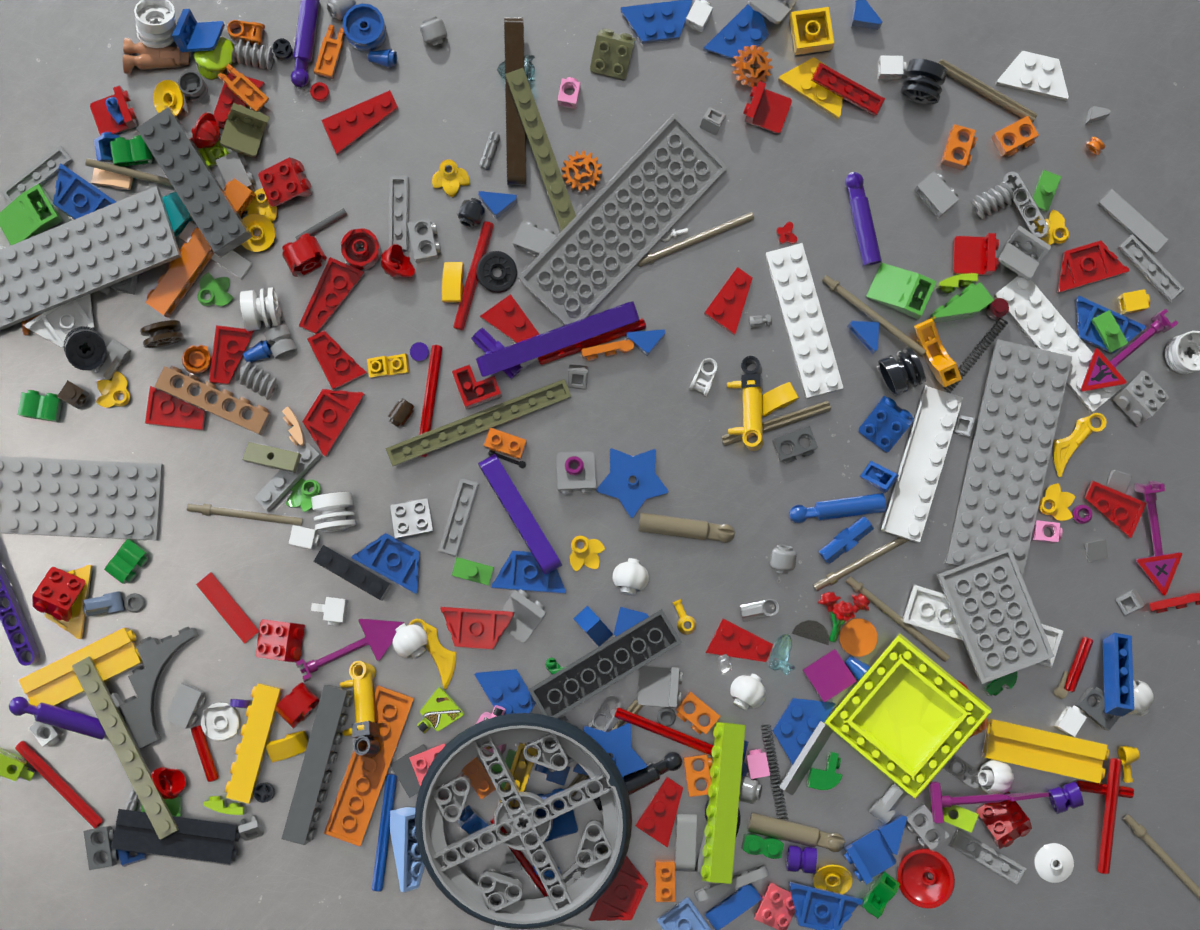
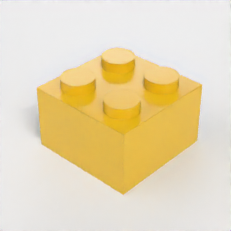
M829 7L791 12L789 21L795 55L833 49L834 37Z

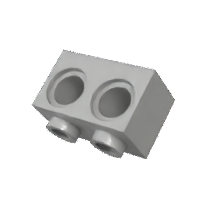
M430 218L408 222L415 262L420 263L438 259L437 253H441L439 241L435 242L434 235L437 234L435 223L431 224ZM425 227L428 229V232L425 235H419L418 231L420 228ZM424 246L432 247L431 251L427 254L422 252V248Z
M921 804L907 816L905 826L912 834L915 832L918 835L919 839L917 841L924 849L934 850L950 837L940 823L933 822L932 813L924 804ZM921 815L924 822L922 825L916 826L915 818ZM930 831H934L936 838L930 842L927 839V834Z

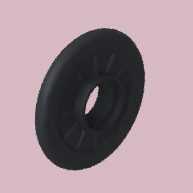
M491 251L479 260L477 277L485 289L496 293L504 292L515 283L517 267L514 260L508 254L501 251ZM495 266L499 267L502 271L500 277H495L492 273V269Z

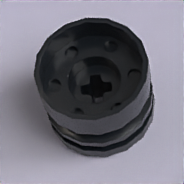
M912 59L909 61L906 75L909 78L904 79V86H902L900 93L907 99L918 103L936 104L939 102L942 92L940 85L944 84L948 70L943 65L931 60Z
M79 326L72 329L65 337L64 352L68 362L73 367L80 370H93L104 362L107 355L106 345L97 330L88 326ZM84 343H87L89 348H85V351H82L80 345L83 346Z
M909 346L904 348L903 352L898 351L896 353L897 361L891 355L878 361L882 377L895 397L908 391L907 382L912 388L917 387V383L922 385L926 382L923 366Z

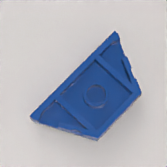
M692 0L621 7L620 10L642 44L680 39Z
M747 4L704 46L703 50L717 53L721 57L732 58L736 61L733 57L739 56L738 50L744 51V46L751 47V45H756L758 48L769 37L762 14L753 10Z
M61 163L59 164L53 204L66 214L77 219L116 203L115 200Z
M1078 296L1076 307L1079 338L1109 352L1091 320L1110 309ZM1110 310L1128 342L1146 328L1145 325Z
M385 533L374 542L368 544L364 549L352 555V559L417 594L420 552Z
M512 550L491 588L521 589L566 594L558 570L555 569L545 575L532 553L526 551Z
M517 669L478 672L474 674L493 707L498 705L506 709L504 715L530 713L536 702Z
M792 698L772 730L792 765L819 722L822 721L824 723L836 705L835 703Z
M789 882L796 920L799 926L816 930H840L844 922L850 919L852 912L863 902L861 898Z

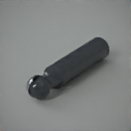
M670 752L665 755L663 760L655 764L650 762L646 764V768L625 775L623 779L628 794L631 795L660 780V775L668 771L678 770L682 765L680 755L676 752ZM600 797L593 799L599 811L603 810Z

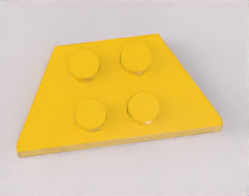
M813 57L780 75L778 78L780 82L835 118H840L843 98L811 81L818 64L822 63L821 61Z
M86 565L85 567L68 572L84 579L86 582L85 587L72 605V617L69 622L57 620L47 613L44 616L74 635L77 639H82L85 622L83 600L88 599L93 565Z

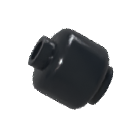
M471 198V200H464L457 213L461 224L473 228L481 223L485 208L481 205L482 202L480 200Z

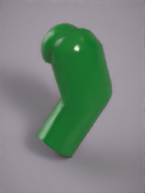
M551 657L546 660V669L552 675L565 668L561 667L555 658Z

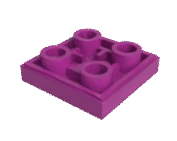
M836 649L802 670L824 703L857 682Z

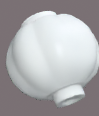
M629 558L628 562L621 563L614 569L613 582L616 587L621 589V593L636 595V592L642 591L647 587L649 574L646 568L639 564L640 560Z
M404 623L395 629L397 633L393 638V648L399 656L406 659L409 657L416 659L426 651L424 645H427L428 637L422 627L415 624L406 626Z
M753 673L751 676L742 675L737 677L730 687L731 696L735 699L733 703L744 710H747L748 707L752 709L760 707L766 699V689L761 683L762 678Z
M1133 679L1134 711L1128 714L1143 716L1150 711L1148 708L1153 703L1154 694L1148 684L1142 681H1134Z
M992 759L984 763L978 773V782L981 788L988 794H1005L1011 789L1014 781L1011 767L1005 762Z

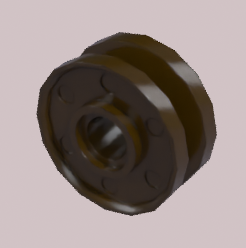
M161 321L141 328V335L149 336V338L143 341L144 347L159 348L182 341L184 339L183 333L174 332L180 329V321Z

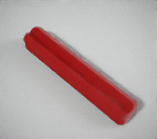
M1082 638L1066 685L1064 686V689L1069 692H1075L1093 644L1091 638Z
M201 725L191 728V732L207 781L212 782L218 779L216 768Z
M1076 781L1082 792L1107 794L1108 784ZM1119 786L1118 797L1133 798V788Z

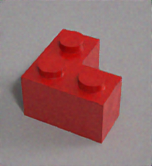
M470 364L452 371L466 410L502 397L495 376L476 382Z

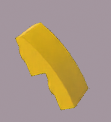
M444 262L442 302L462 301L464 287L462 283L463 262Z
M408 354L367 359L369 378L410 373Z
M791 382L780 385L762 395V416L766 417L780 407L785 408L799 399Z
M304 730L287 734L283 739L267 742L265 747L273 763L305 752L309 740Z

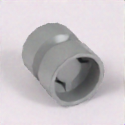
M286 324L271 328L264 333L267 343L272 345L270 350L274 359L286 357L297 351L294 340L289 338L291 333Z

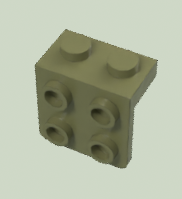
M611 29L599 30L596 36L590 71L625 79L636 38H632V35L627 33L616 34Z
M233 103L219 142L220 145L249 157H255L263 132L268 124L269 116L248 109L243 105Z

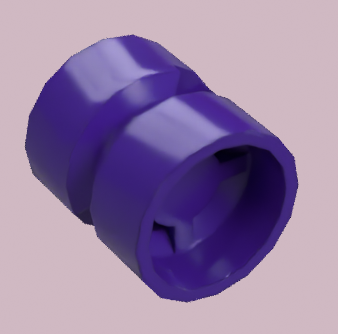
M1074 781L1063 785L1062 789L1056 787L1048 790L1049 800L1056 814L1068 811V807L1075 809L1084 805L1080 789Z
M789 845L787 871L798 872L802 869L803 873L815 874L817 848L805 847L802 851L798 846Z

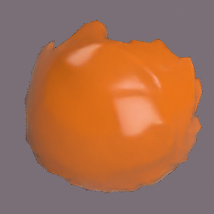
M191 345L185 350L182 356V364L188 372L198 374L207 370L211 361V355L207 349L208 346L199 345L197 347Z

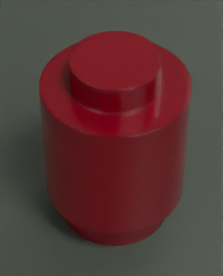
M996 298L987 306V315L993 320L1003 318L1009 311V304L1003 298Z

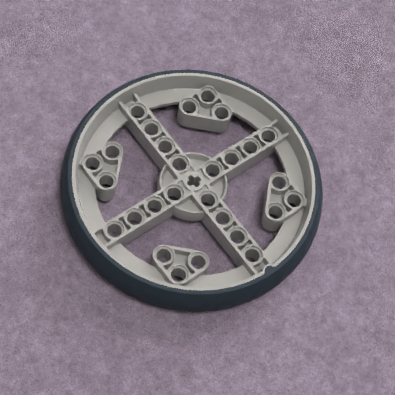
M513 713L483 720L454 737L437 754L422 780L415 808V833L418 849L430 877L439 890L454 905L467 914L483 922L512 929H537L552 926L577 916L589 908L606 892L617 877L628 852L632 831V811L629 794L624 779L610 755L598 742L578 727L551 716L533 713ZM548 738H553L556 741V745L549 747L545 741ZM512 742H528L523 753L526 760L556 771L564 770L567 767L569 756L586 771L589 778L544 800L536 794L520 792L498 746ZM490 746L493 748L494 753L487 755L483 748ZM529 747H535L537 748L538 753L536 755H530L527 749ZM479 755L502 800L495 811L494 824L447 845L443 817L448 822L459 820L471 787V779L467 775L458 774L471 760ZM556 756H562L565 759V762L563 764H557L555 763L554 758ZM494 764H499L502 766L503 770L501 772H495L492 769V766ZM457 782H465L467 784V788L459 789L457 787ZM509 782L511 788L504 790L501 787V783ZM597 783L600 788L597 791H592L589 785ZM446 790L449 796L443 798L439 795V791ZM578 791L582 794V797L574 799L571 794ZM600 797L604 824L602 825L598 820H590L586 824L577 849L576 862L580 867L587 868V870L567 887L545 843L552 830L553 818ZM516 799L520 802V806L512 807L509 802ZM556 800H561L564 802V806L557 808L553 803ZM451 807L456 808L458 814L450 815L448 809ZM544 809L547 814L542 817L538 816L536 810ZM520 818L527 819V823L525 825L523 822L519 823ZM508 826L511 832L503 833L500 828ZM597 827L599 833L593 835L589 832V829ZM489 834L493 837V840L486 842L483 836ZM535 835L537 841L529 842L527 836ZM472 843L475 845V849L468 850L465 844ZM501 843L516 850H526L549 896L520 900L523 893V885L520 881L487 870L481 873L477 885L462 872L457 864ZM603 844L608 847V850L600 852L597 847ZM454 851L458 857L451 859L447 853ZM542 852L546 855V858L539 860L535 855ZM582 853H587L590 855V859L584 861L579 856ZM551 870L555 875L549 878L544 875V872ZM489 878L493 883L485 885L482 880ZM511 887H516L519 890V893L511 894L509 892V889ZM561 888L563 893L556 895L553 893V889ZM499 896L501 901L495 903L491 900V897Z

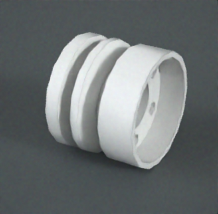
M168 0L139 1L134 9L138 40L151 48H164L173 43L172 33L176 27V19L172 3Z
M274 287L268 288V296L264 288L260 289V298H257L254 290L240 292L241 313L247 331L260 330L262 320L266 328L271 327V320L274 327L280 325L281 306Z
M1190 331L1178 335L1168 342L1165 348V359L1167 365L1173 371L1179 374H1189L1200 370V331Z
M337 492L311 497L313 511H322V515L314 517V521H323V523L315 525L316 531H341L356 525L355 520H346L348 517L355 516L354 512L345 511V508L353 505L351 492Z

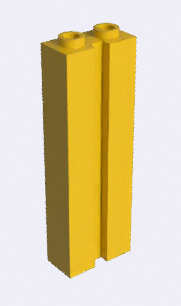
M122 628L19 679L24 693L27 694L29 704L38 706L43 702L58 706L84 693L85 691L72 665L88 656L92 658L104 682L143 664L136 648L135 640L137 638L133 630Z
M989 719L982 757L1100 783L1105 776V768H1102L1103 760L1107 761L1109 749H1107L1108 745Z

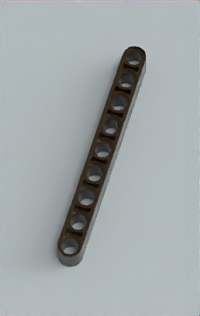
M523 17L504 18L505 74L521 68L524 69ZM505 76L507 185H526V132Z

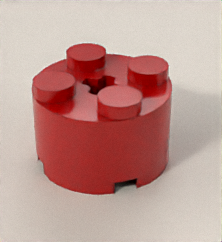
M365 228L353 229L348 231L342 238L341 252L350 266L359 270H368L379 261L381 246L374 233ZM358 247H360V248H363V247H364V251H358L357 248H358Z
M309 233L301 235L299 240L293 243L289 242L282 247V256L295 277H298L297 273L307 275L322 266L320 262L327 259L316 237L310 236Z
M301 682L277 704L275 710L294 729L301 721L310 716V711L319 705L320 699Z

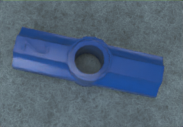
M863 516L853 523L852 526L841 531L834 537V540L818 552L824 561L830 564L844 552L846 553L859 543L858 541L874 528L870 521Z

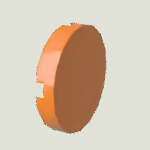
M855 618L849 620L842 626L839 632L841 648L852 656L862 657L868 655L875 649L878 634L876 628L865 619Z

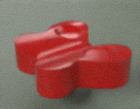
M790 221L784 227H778L776 233L780 235V244L785 242L795 244L798 240L797 236L792 233L794 225Z

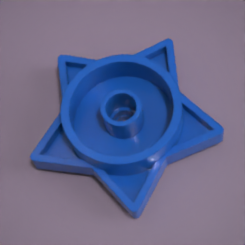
M611 448L610 473L598 486L596 492L619 499L630 518L635 516L646 499L668 494V489L655 473L656 450L652 449L631 456ZM630 476L636 477L635 483L629 482Z
M630 723L609 732L584 726L585 733L598 742L607 753L613 754L612 760L618 767L622 777L647 767L646 763L632 749ZM577 763L573 772L588 775Z

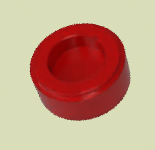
M317 82L312 85L310 94L316 102H324L329 98L330 91L326 84Z

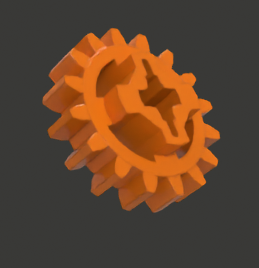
M751 45V47L744 46V51L738 50L739 56L733 57L736 63L731 64V66L736 67V70L732 73L738 74L736 80H742V85L748 84V87H753L755 84L757 86L759 81L766 82L765 76L771 75L768 69L773 68V66L769 65L772 58L766 57L769 53L766 51L762 52L763 47L757 48L756 45Z
M584 150L582 155H579L577 151H575L574 157L569 154V161H563L566 167L561 168V171L565 173L562 175V178L567 179L565 182L566 186L571 184V190L577 187L579 193H581L582 188H585L587 192H589V186L596 188L594 182L600 183V178L597 176H602V171L599 170L602 168V165L596 164L598 157L592 159V153L590 152L587 156ZM590 164L594 167L595 173L590 170ZM582 169H585V173L583 172L580 175L579 170L581 171ZM569 170L574 173V179L571 178Z

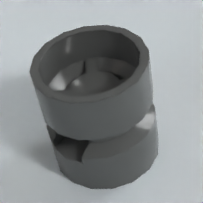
M186 71L178 79V86L188 100L198 102L205 98L208 88L203 78L197 72Z

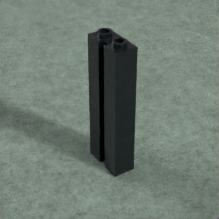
M118 809L116 828L111 846L113 850L230 866L232 861H236L237 850L234 849L235 841L239 842L240 838L237 825L172 816L179 830L160 840L146 812Z

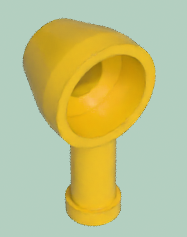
M679 599L672 602L680 617L677 622V628L682 634L689 635L696 630L697 624L693 617L687 616L681 603L682 600ZM686 621L691 623V627L689 629H686L684 627V623Z
M1120 746L1118 748V758L1122 760L1123 782L1125 783L1133 782L1131 764L1140 757L1136 747Z

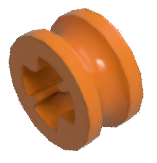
M1092 137L1090 139L1091 142H1087L1086 147L1093 154L1099 155L1101 153L1100 150H1104L1105 144L1097 137Z

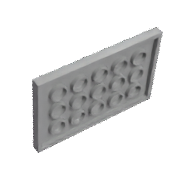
M1011 548L937 575L980 684L1054 657Z

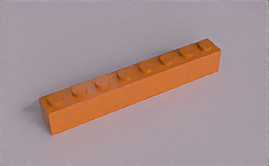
M235 178L229 181L224 188L225 194L241 217L256 194ZM198 227L193 230L189 242L181 247V257L171 261L167 273L159 278L157 287L147 295L145 303L167 318L171 316L214 254V251Z

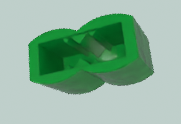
M141 135L134 136L130 140L118 137L110 142L113 165L128 167L152 163L151 151Z
M28 390L27 393L21 392L17 415L59 422L63 400L53 393H46V396L39 395V391Z
M127 539L104 570L122 584L130 583L137 575L135 573L139 566L143 567L148 561L147 556L149 553L133 540Z
M746 833L743 836L741 848L751 855L763 854L771 859L782 858L784 843L776 838H762L754 833Z

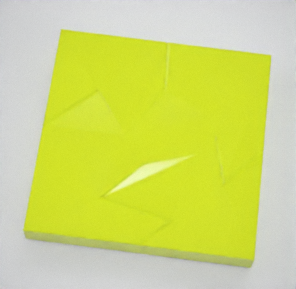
M899 633L824 723L916 799L989 716L992 709Z

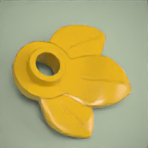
M446 159L441 162L439 171L433 175L432 185L433 188L443 187L447 195L454 197L458 192L459 185H470V178L466 170L458 168L455 161ZM447 165L452 167V171L449 173L445 171Z
M263 188L257 189L254 192L256 194L255 198L245 211H248V215L261 214L271 221H275L277 206H270ZM265 195V199L260 201L259 196Z
M1053 209L1050 212L1049 219H1045L1050 228L1049 233L1046 237L1040 239L1049 245L1053 243L1063 244L1069 238V231L1065 227L1063 215ZM1038 220L1034 221L1038 228L1036 231L1042 234L1045 226L1039 225ZM1056 232H1060L1062 238H1058Z
M115 371L112 381H97L98 390L102 395L96 402L100 406L110 408L114 405L123 407L129 403L130 393L127 390L128 382L124 375ZM123 394L124 399L119 401L118 396Z
M1059 483L1052 484L1046 489L1045 497L1040 500L1039 510L1044 515H1052L1056 520H1069L1073 515L1068 507L1073 503L1075 495L1069 492H1061ZM1046 502L1050 503V509L1045 508Z
M576 536L571 542L573 551L569 556L572 568L578 571L585 565L591 569H598L600 562L598 553L605 550L604 545L597 539L588 540L585 536ZM583 542L584 548L579 549L577 543Z

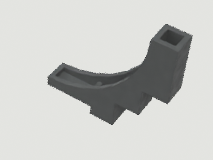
M189 626L178 631L179 635L175 637L169 635L161 639L162 643L159 642L158 638L151 639V637H147L140 641V645L136 646L145 668L141 666L132 670L133 674L128 676L138 698L132 696L124 700L125 704L120 707L139 748H145L161 740L154 710L158 682L165 666L173 655L187 642L199 636L196 628L190 629Z

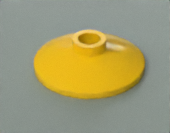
M163 80L157 84L153 93L155 109L160 113L169 107L176 116L180 114L184 105V95L176 82Z
M250 214L242 219L253 236L241 244L249 251L260 252L272 245L275 239V227L269 218L261 214ZM254 229L260 230L259 236L254 235Z
M840 865L824 866L813 877L815 888L845 894L853 883L851 873Z

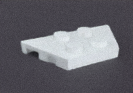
M1022 51L996 82L997 85L1067 101L1069 97L1059 59Z
M90 294L46 311L24 326L63 348L65 337L72 329L79 326L94 328Z

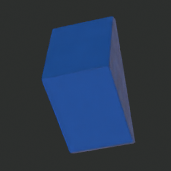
M855 0L851 26L878 30L883 23L880 17L866 0Z
M479 191L478 194L479 199L496 219L517 203V195L484 191Z
M851 321L847 327L874 354L878 350L879 322Z
M665 329L627 332V340H632L635 343L634 346L646 356L652 352L665 336Z
M870 461L860 475L861 478L882 493L888 492L899 476L873 461Z
M588 606L573 618L599 647L613 635Z
M620 607L614 636L620 635L649 616L647 613Z
M899 815L887 824L877 828L891 853L895 855L898 854L907 821V816Z

